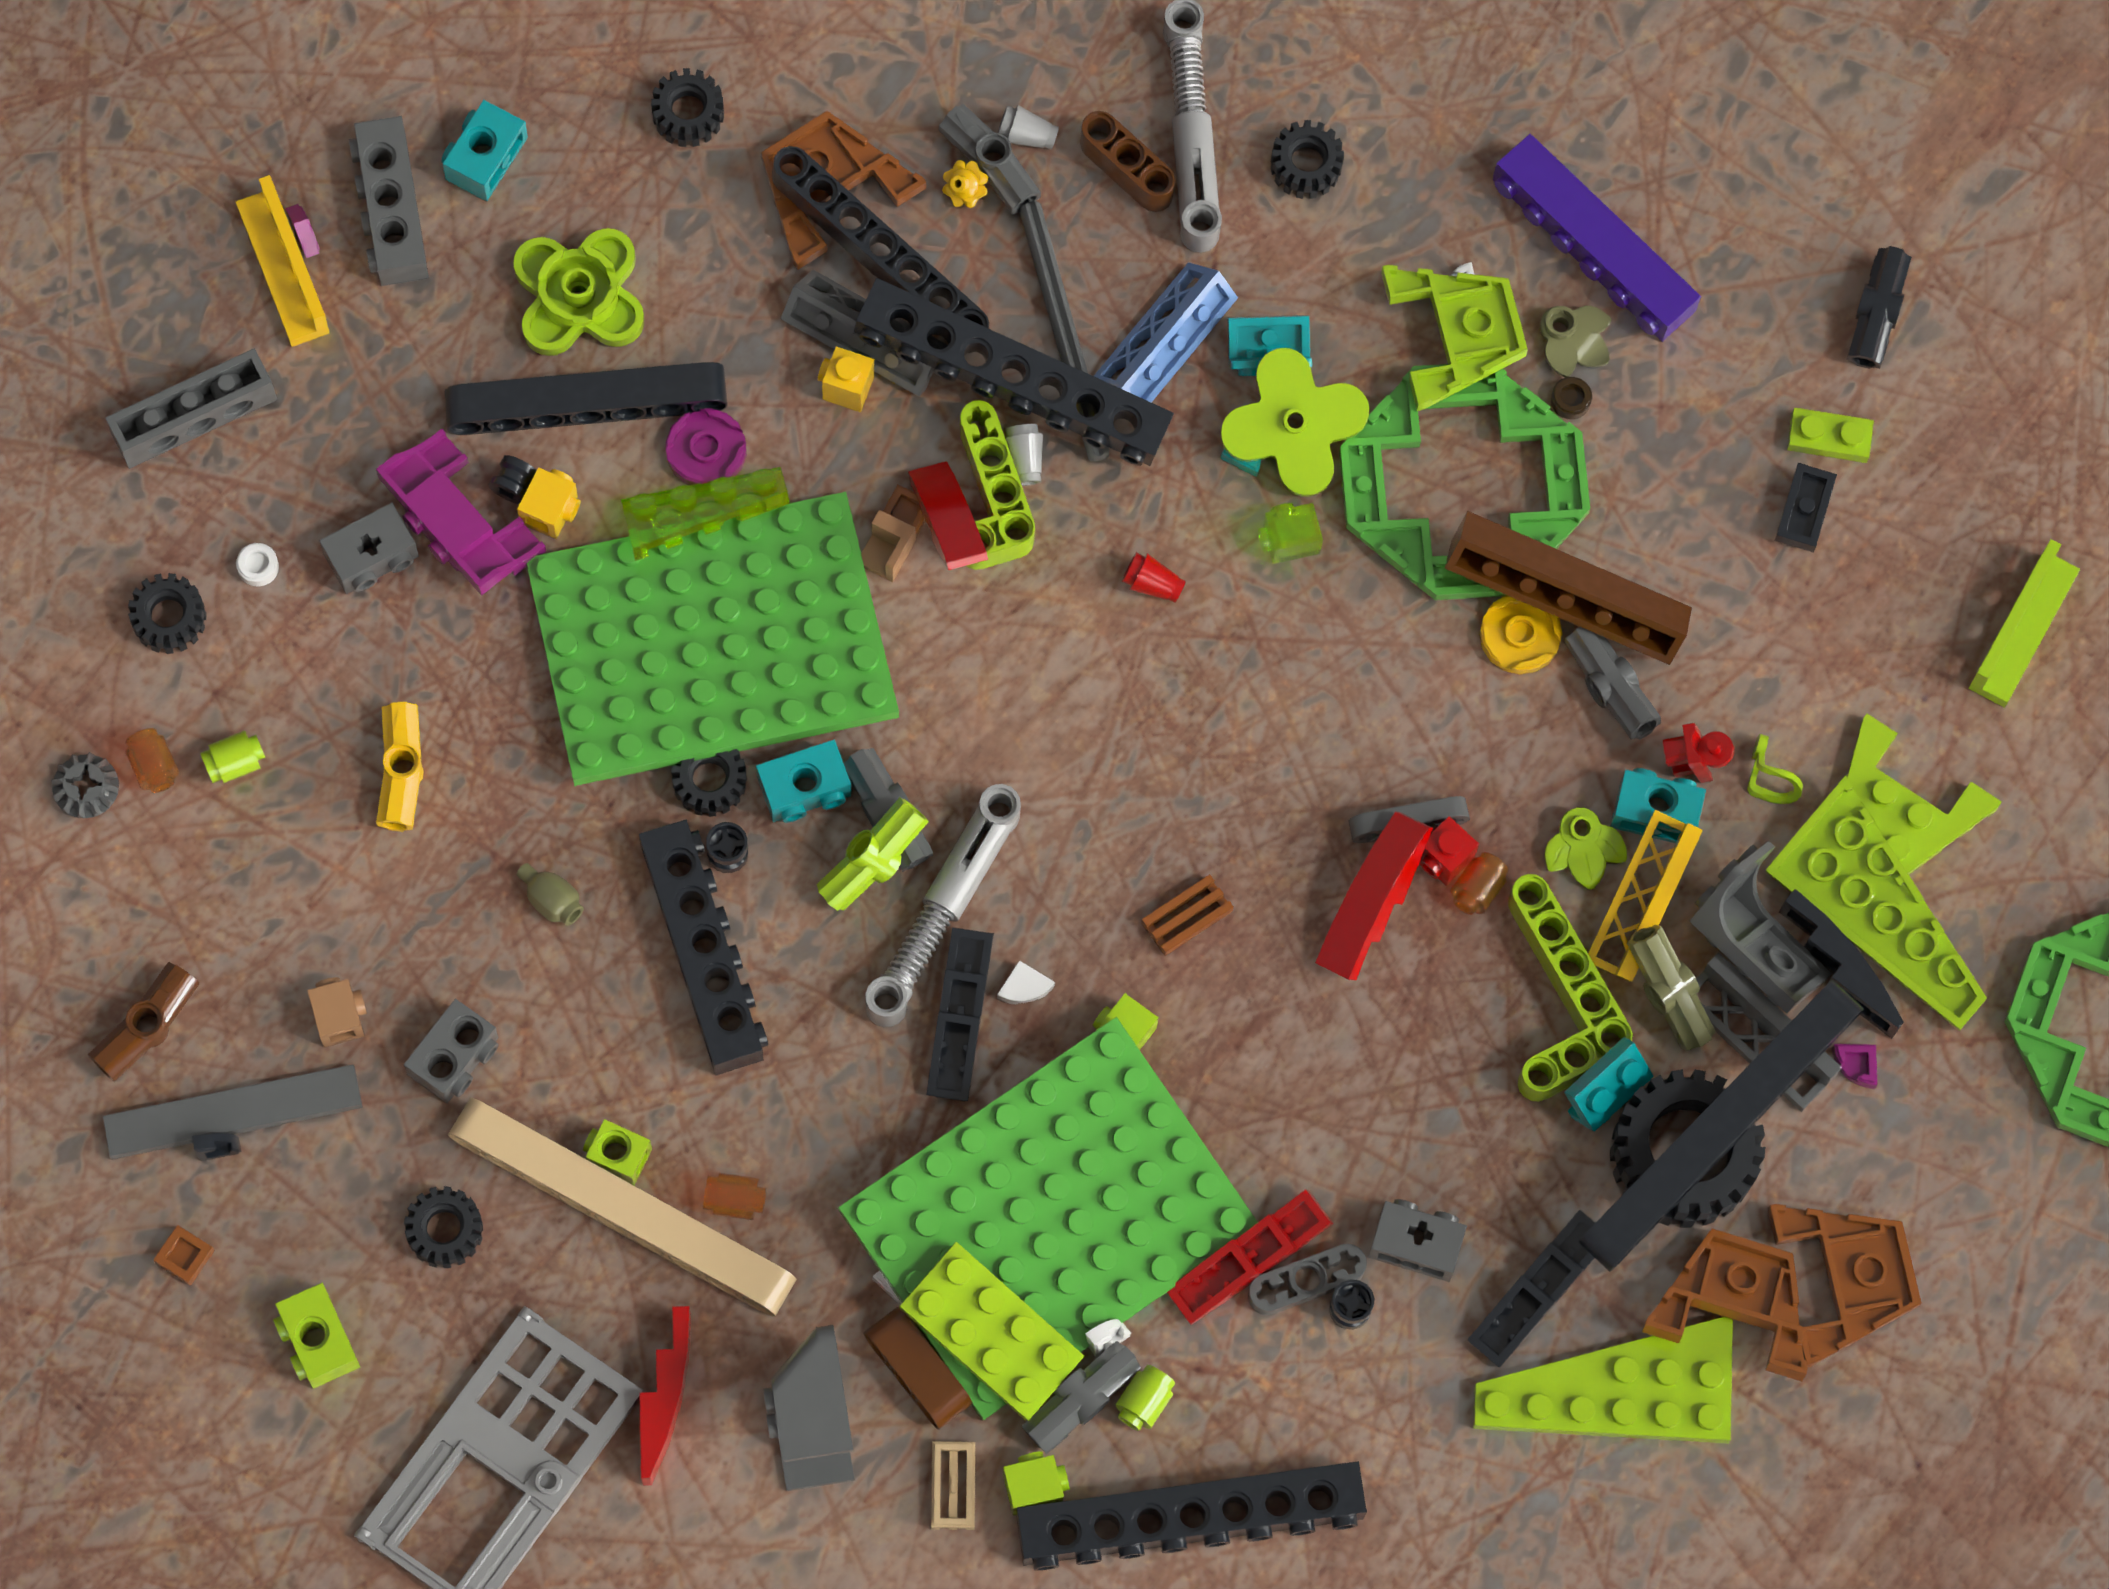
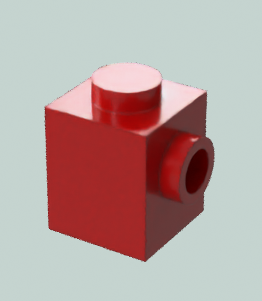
M1448 816L1430 834L1419 864L1428 875L1434 879L1438 878L1447 886L1475 858L1479 843Z

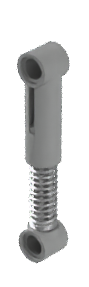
M1174 0L1165 10L1163 37L1168 47H1170L1172 76L1174 77L1172 81L1174 84L1173 89L1175 90L1173 94L1175 96L1174 102L1176 103V116L1172 119L1181 223L1180 237L1186 248L1193 252L1202 253L1216 246L1219 241L1222 221L1219 210L1212 119L1205 112L1206 106L1204 104L1206 100L1204 99L1205 93L1203 92L1205 88L1202 85L1204 80L1201 79L1204 75L1201 72L1203 67L1200 65L1203 62L1200 60L1202 55L1199 52L1203 42L1204 13L1202 7L1193 0ZM1178 21H1187L1192 26L1190 28L1183 29L1177 27L1175 23ZM1194 174H1199L1201 200L1196 201ZM1195 222H1204L1210 228L1206 231H1198L1191 225Z
M995 784L988 787L982 793L977 809L922 900L925 911H921V917L916 918L917 923H914L913 929L909 930L910 936L905 937L906 942H903L902 948L898 949L899 954L894 956L895 961L890 962L891 967H888L885 974H881L879 978L873 980L868 986L865 994L866 1013L874 1024L881 1027H893L903 1020L907 1012V1003L913 994V985L917 982L915 977L921 976L919 970H925L923 964H928L926 958H931L932 954L930 952L936 951L934 945H939L938 939H943L941 933L947 932L945 926H951L949 921L957 922L960 919L1008 835L1017 827L1020 819L1021 803L1019 795L1012 787L1004 784ZM995 803H1003L1011 811L1008 815L997 817L990 813L989 808ZM987 831L988 833L973 859L969 860L983 834ZM883 994H889L894 996L898 1003L895 1007L884 1010L876 1005L875 1000Z

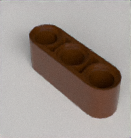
M1095 111L1088 114L1084 118L1081 127L1080 145L1084 154L1146 210L1159 212L1168 208L1172 203L1175 177L1172 170L1112 115L1104 111ZM1095 131H1101L1107 134L1108 137L1102 140H1097L1092 138L1089 134ZM1123 157H1130L1137 163L1132 166H1125L1119 163L1118 160ZM1152 183H1159L1166 189L1162 192H1153L1147 186Z
M899 1307L893 1309L863 1332L876 1354L936 1429L942 1428L973 1404L959 1381Z

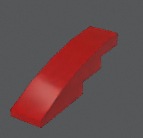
M945 461L908 471L911 487L919 499L921 512L930 528L933 544L947 569L952 570L988 560L987 552L975 520L948 462Z
M1395 811L1354 878L1331 924L1316 959V964L1348 980H1357L1371 942H1380L1394 905H1403L1432 832V827Z
M1305 1189L1274 1214H1268L1236 1240L1232 1239L1178 1280L1175 1283V1287L1167 1293L1190 1325H1192L1251 1285L1256 1277L1275 1268L1334 1223L1311 1192Z
M690 1306L672 1307L673 1349H656L657 1392L640 1393L641 1480L643 1486L652 1485L670 1445L682 1404L690 1352Z

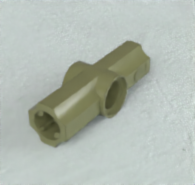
M1653 925L1634 933L1630 941L1627 942V945L1646 980L1643 988L1647 998L1654 1008L1665 1016L1681 1049L1689 1051L1696 1047H1702L1712 1040V1036L1716 1031L1697 996V993L1700 991L1697 979L1692 971L1683 962L1679 961L1661 926Z

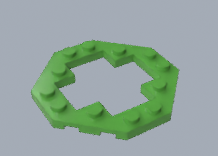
M1448 364L1413 366L1390 395H1387L1369 414L1363 430L1356 436L1346 439L1340 446L1339 458L1346 529L1434 600L1505 596L1501 592L1445 569L1447 556H1432L1429 518L1388 520L1381 450L1418 448L1421 444L1419 416L1409 382L1410 372ZM1504 369L1426 408L1496 405L1500 443L1540 440L1548 511L1509 513V529L1558 549L1589 514L1590 499L1582 432L1570 422L1566 423L1550 410L1551 407L1527 387L1523 389L1506 375L1507 371Z
M2109 913L2072 926L2069 930L2055 936H2049L2033 943L2004 1022L2056 1127L2109 1147V1099L2073 1086L2086 1047L2047 1033L2071 963L2109 977Z

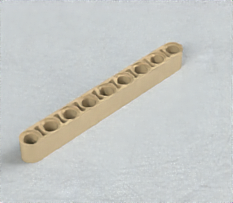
M470 1098L448 1133L452 1140L464 1148L769 1316H776L797 1280L790 1272L477 1099Z

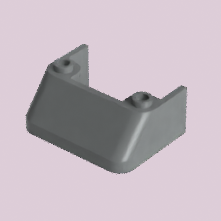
M834 1326L816 1327L770 1378L771 1387L763 1388L770 1439H779L786 1491L855 1481L850 1454L853 1451Z

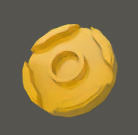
M1505 595L1493 602L1483 616L1479 635L1482 650L1490 662L1503 671L1520 675L1534 673L1551 662L1558 652L1562 629L1559 617Z

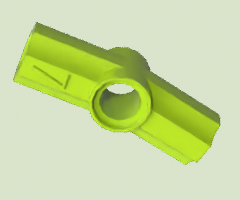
M899 797L871 831L868 829L863 830L851 840L846 849V857L816 884L818 892L831 907L837 911L839 909L844 911L875 881L884 883L896 873L901 863V853L929 821L911 803Z

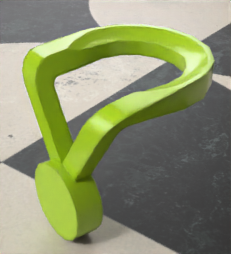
M1759 734L1752 753V759L1755 761L1747 786L1748 793L1755 798L1776 804H1790L1797 801L1802 795V781L1792 772L1765 765V752L1769 736ZM1759 770L1768 775L1788 780L1793 784L1794 789L1787 793H1777L1756 785Z

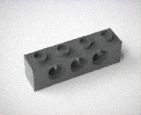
M402 116L354 123L356 138L349 139L352 162H360L362 175L355 176L358 199H366L368 211L360 213L364 236L372 235L374 248L366 249L370 273L378 272L381 286L429 279ZM381 160L391 163L387 168L381 170L372 167ZM385 197H394L397 199V201L390 206H381L378 204L379 201ZM397 233L403 236L396 243L384 241L390 234Z
M254 348L109 415L105 419L115 443L128 468L131 469L276 401L277 397L273 383Z

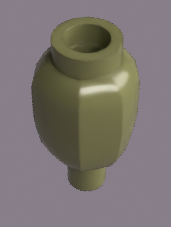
M528 863L523 864L519 868L516 875L527 884L528 900L547 920L563 922L566 926H570L579 919L584 907L579 904V893L571 884L555 873L547 871L538 873Z

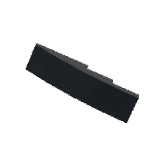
M1794 889L1783 903L1779 913L1810 936L1804 947L1834 974L1829 982L1834 980L1864 1008L1860 1015L1892 1039L1904 1021L1884 985L1859 950L1831 919L1798 890Z
M952 927L926 1093L928 1096L968 1101L994 933Z
M1581 1209L1558 1236L1550 1242L1528 1270L1521 1275L1467 1339L1499 1368L1595 1259L1578 1243L1596 1223Z

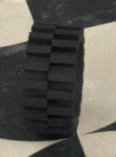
M1683 1069L1671 1071L1669 1077L1663 1080L1661 1075L1651 1079L1645 1089L1641 1086L1633 1094L1630 1102L1625 1106L1611 1138L1614 1140V1143L1610 1149V1162H1616V1167L1612 1173L1616 1183L1623 1181L1626 1186L1622 1194L1655 1162L1649 1141L1652 1125L1659 1118L1673 1111L1690 1110L1702 1114L1725 1090L1723 1087L1727 1079L1717 1075L1714 1081L1710 1082L1704 1080L1706 1071L1694 1069L1690 1077H1684ZM1754 1124L1728 1151L1725 1169L1720 1174L1710 1180L1698 1182L1659 1223L1669 1226L1671 1221L1676 1219L1680 1220V1228H1692L1698 1220H1701L1704 1226L1714 1223L1718 1215L1722 1214L1725 1217L1732 1212L1736 1205L1742 1202L1761 1171L1759 1166L1765 1158L1766 1147H1761V1141L1765 1137L1763 1124L1758 1126Z

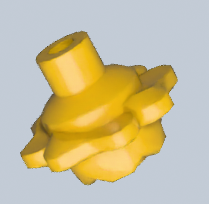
M957 160L953 168L943 174V179L947 184L943 186L942 191L951 198L955 207H961L965 204L966 207L973 208L978 199L985 197L988 193L987 188L984 186L988 181V175L980 171L976 161H970L966 164L963 160Z

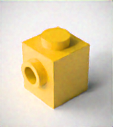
M836 346L832 358H824L817 380L822 382L823 400L861 412L874 379V359Z
M538 467L517 508L518 517H521L525 526L557 539L565 522H572L579 510L581 500L577 499L576 483L573 482L569 475L560 470L551 469L548 472Z

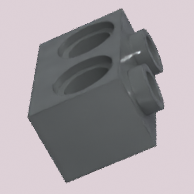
M455 998L404 1063L407 1075L448 1104L454 1095L459 1098L468 1089L473 1080L470 1074L480 1062L486 1064L495 1054L499 1046L496 1042L499 1038L496 1027ZM472 1029L479 1033L477 1040L470 1045L458 1043L456 1041L457 1036L463 1030ZM440 1062H447L453 1066L452 1072L445 1078H435L431 1075L432 1068Z

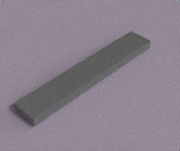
M354 1064L105 1115L103 1116L109 1155L113 1160L193 1143L192 1136L210 1133L239 1134L363 1108L356 1069Z

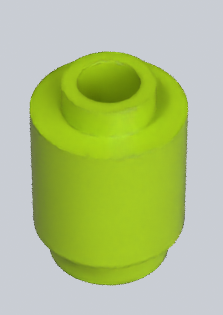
M245 730L209 744V749L200 753L212 783L220 780L226 783L261 769L258 760L266 758L257 736L253 735L248 738Z
M1147 1364L1143 1371L1136 1372L1115 1404L1116 1408L1120 1411L1118 1419L1136 1431H1139L1141 1427L1151 1429L1173 1396L1171 1390L1175 1385L1174 1380L1158 1368Z

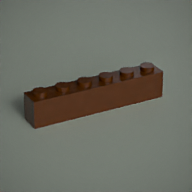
M1470 511L1466 512L1451 540L1445 569L1668 665L1673 661L1687 636L1692 607Z

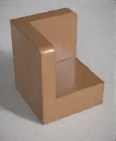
M879 510L871 523L872 535L861 555L865 569L893 582L916 541L915 527Z

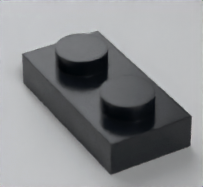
M1802 463L1797 464L1774 541L1814 553L1837 474Z

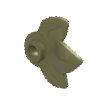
M1587 305L1575 310L1565 306H1555L1548 309L1541 318L1540 331L1547 340L1545 357L1552 369L1563 377H1570L1577 363L1591 368L1608 364L1610 360L1608 348L1600 333L1609 326L1612 321L1611 317L1601 309ZM1557 322L1563 323L1567 330L1558 332L1553 328V324Z

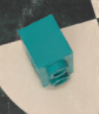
M483 100L477 111L472 109L468 113L462 125L463 133L456 143L452 141L446 147L441 163H443L445 179L448 182L487 202L526 142L528 135L524 120ZM481 144L491 147L486 153L480 154L472 151Z
M835 739L756 765L757 779L773 822L783 820L784 823L794 822L807 815L806 811L821 806L824 810L833 809L846 802L845 798L851 797V783ZM801 778H810L815 781L816 786L810 791L803 792L796 789L794 784Z
M1635 768L1633 771L1625 770L1620 781L1610 827L1643 836L1655 810L1649 803L1651 798H1661L1666 801L1669 810L1661 813L1685 824L1689 823L1698 827L1706 789L1697 787V783L1685 778H1675L1673 781L1659 778L1655 772L1648 769ZM1659 822L1652 838L1676 844L1681 831Z

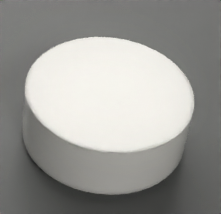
M253 543L245 546L239 552L236 559V567L241 579L251 586L267 585L278 574L279 563L273 549L265 544Z

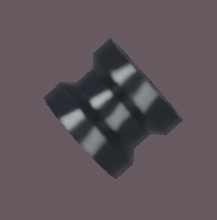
M504 455L499 463L501 467L499 474L493 476L488 485L498 496L512 503L520 504L537 470L517 457Z

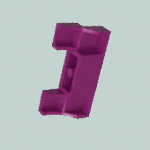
M440 429L417 446L394 454L376 468L377 476L404 507L405 514L402 515V518L408 527L416 535L422 532L431 543L428 547L435 558L443 565L448 561L456 571L459 570L482 596L510 573L514 576L527 567V563L531 559L545 553L546 546L542 541L539 542L524 525L520 516L493 534V529L449 479L469 462L468 457L464 453L462 454L448 439L445 431Z

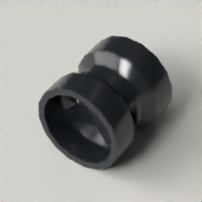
M732 822L719 823L709 831L706 837V848L710 865L722 873L739 871L748 859V839L745 831L739 825Z
M1352 1279L1344 1281L1336 1287L1330 1301L1329 1313L1337 1326L1343 1329L1354 1330L1362 1327L1368 1321L1374 1308L1375 1300L1370 1287L1360 1280Z

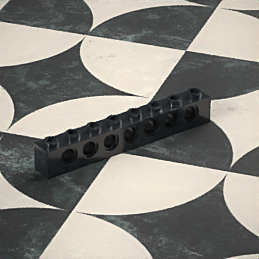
M876 278L856 320L854 332L860 334L859 338L868 345L881 348L884 345L897 351L896 354L899 358L911 364L917 365L919 362L933 367L934 373L948 381L959 379L972 385L971 389L975 393L983 397H999L1009 402L1008 406L1018 413L1030 415L1032 412L1045 418L1046 424L1058 431L1067 432L1069 429L1082 435V439L1093 447L1104 449L1107 446L1120 452V457L1133 465L1141 466L1144 463L1151 466L1174 415L1173 412L878 278ZM895 318H903L910 323L911 329L907 332H897L891 327L890 321ZM932 335L943 336L947 340L948 346L944 349H935L929 345L927 338ZM969 352H978L984 357L986 363L981 366H972L965 360L964 355ZM1009 368L1015 369L1020 372L1023 380L1018 383L1007 382L1001 372ZM1045 385L1053 386L1058 390L1060 397L1055 400H1047L1041 396L1039 388ZM1081 402H1088L1095 407L1097 414L1092 417L1082 416L1077 411L1076 405ZM1117 419L1128 420L1132 424L1134 431L1129 434H1122L1115 429L1113 422Z
M1359 1461L1019 1507L1017 1508L1016 1517L1023 1566L1033 1565L1034 1571H1044L1058 1568L1059 1561L1076 1559L1077 1565H1088L1101 1562V1555L1119 1553V1559L1138 1558L1145 1555L1144 1549L1161 1547L1162 1553H1176L1187 1550V1544L1204 1541L1205 1547L1209 1548L1230 1544V1538L1246 1535L1247 1541L1255 1542L1273 1538L1272 1532L1289 1530L1291 1536L1311 1534L1315 1532V1526L1332 1524L1333 1530L1350 1529L1358 1526L1357 1520L1364 1519L1367 1509ZM1313 1491H1323L1329 1496L1331 1506L1325 1510H1316L1309 1504L1308 1495ZM1270 1497H1281L1287 1502L1289 1511L1285 1515L1274 1516L1267 1511L1265 1501ZM1230 1502L1239 1503L1244 1507L1246 1517L1239 1522L1229 1521L1224 1516L1222 1508ZM1187 1508L1197 1509L1201 1512L1204 1522L1196 1528L1187 1527L1181 1522L1180 1513ZM1144 1514L1155 1515L1160 1520L1161 1528L1152 1534L1144 1533L1137 1525L1138 1518ZM1101 1520H1110L1117 1525L1119 1533L1112 1539H1102L1096 1534L1094 1526ZM1065 1525L1073 1529L1076 1535L1074 1542L1069 1545L1057 1544L1051 1535L1056 1527Z

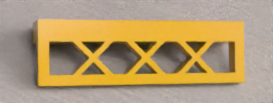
M268 175L259 179L262 192L235 202L291 347L327 335L330 332L325 313L271 176Z
M1654 810L1588 951L1596 967L1628 982H1633L1639 966L1627 945L1624 933L1636 929L1634 932L1636 933L1643 928L1660 924L1701 836L1702 829L1689 823L1685 824ZM1659 822L1681 831L1674 848L1660 853L1657 852L1652 839V835ZM1649 844L1653 855L1642 859ZM1671 854L1663 868L1660 857ZM1655 860L1660 873L1656 886L1640 891L1634 875L1638 865ZM1630 883H1632L1635 893L1624 897ZM1653 892L1646 906L1642 895ZM1637 897L1643 915L1638 924L1623 929L1617 915L1618 908L1622 902ZM1614 919L1618 931L1607 934ZM1620 935L1625 953L1618 967L1596 957L1604 940Z

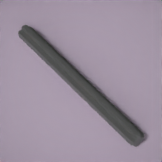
M1037 201L1025 203L1020 207V215L1061 362L1088 373L1042 206ZM1081 402L1076 405L1077 411L1082 416L1092 417L1097 414L1095 407L1088 402ZM1083 440L1087 457L1091 462L1104 460L1109 457V447L1105 446L1104 449H1099L1087 444Z

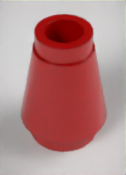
M1137 552L1134 554L1122 579V582L1130 585L1129 590L1170 600L1174 603L1178 600L1186 583L1185 580L1179 578L1178 575L1148 553L1143 556Z

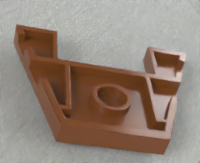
M825 111L761 152V160L793 264L797 270L826 253L827 244L808 220V216L773 184L771 176L774 157L782 148L795 146L804 150L848 191L869 177L874 176L896 207L927 188V182L922 176L916 172L915 174L911 173L901 166L900 161L895 157L878 150L868 143L866 137L828 111ZM788 163L780 167L781 171L788 176H795L801 172L795 164ZM816 190L810 193L811 198L816 202L823 203L831 199L829 194L823 190Z
M1772 1204L1768 1207L1776 1245L1819 1238L1838 1321L1802 1327L1804 1336L1802 1347L1804 1360H1807V1368L1848 1347L1922 1304L1902 1221L1853 1214L1845 1216L1823 1213V1210L1810 1208L1802 1210L1788 1208L1786 1205Z
M1712 1228L1684 1266L1683 1271L1673 1285L1664 1294L1658 1306L1649 1315L1642 1332L1679 1343L1683 1336L1690 1306L1773 1331L1774 1336L1766 1371L1803 1382L1808 1368L1807 1360H1804L1802 1343L1804 1336L1803 1328L1799 1323L1797 1307L1799 1295L1793 1253Z

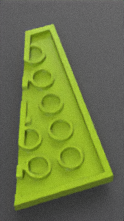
M1845 775L1768 866L1765 872L1790 893L1794 889L1798 890L1827 915L1857 948L1960 1031L1985 1002L1987 997L1961 956L1957 953L1941 924L1929 909L1920 891L1890 844L1882 835L1873 817L1863 805Z
M1721 1317L1687 1326L1684 1328L1683 1336L1679 1343L1650 1336L1476 1383L1474 1386L1473 1429L1729 1443L1731 1441L1733 1319Z

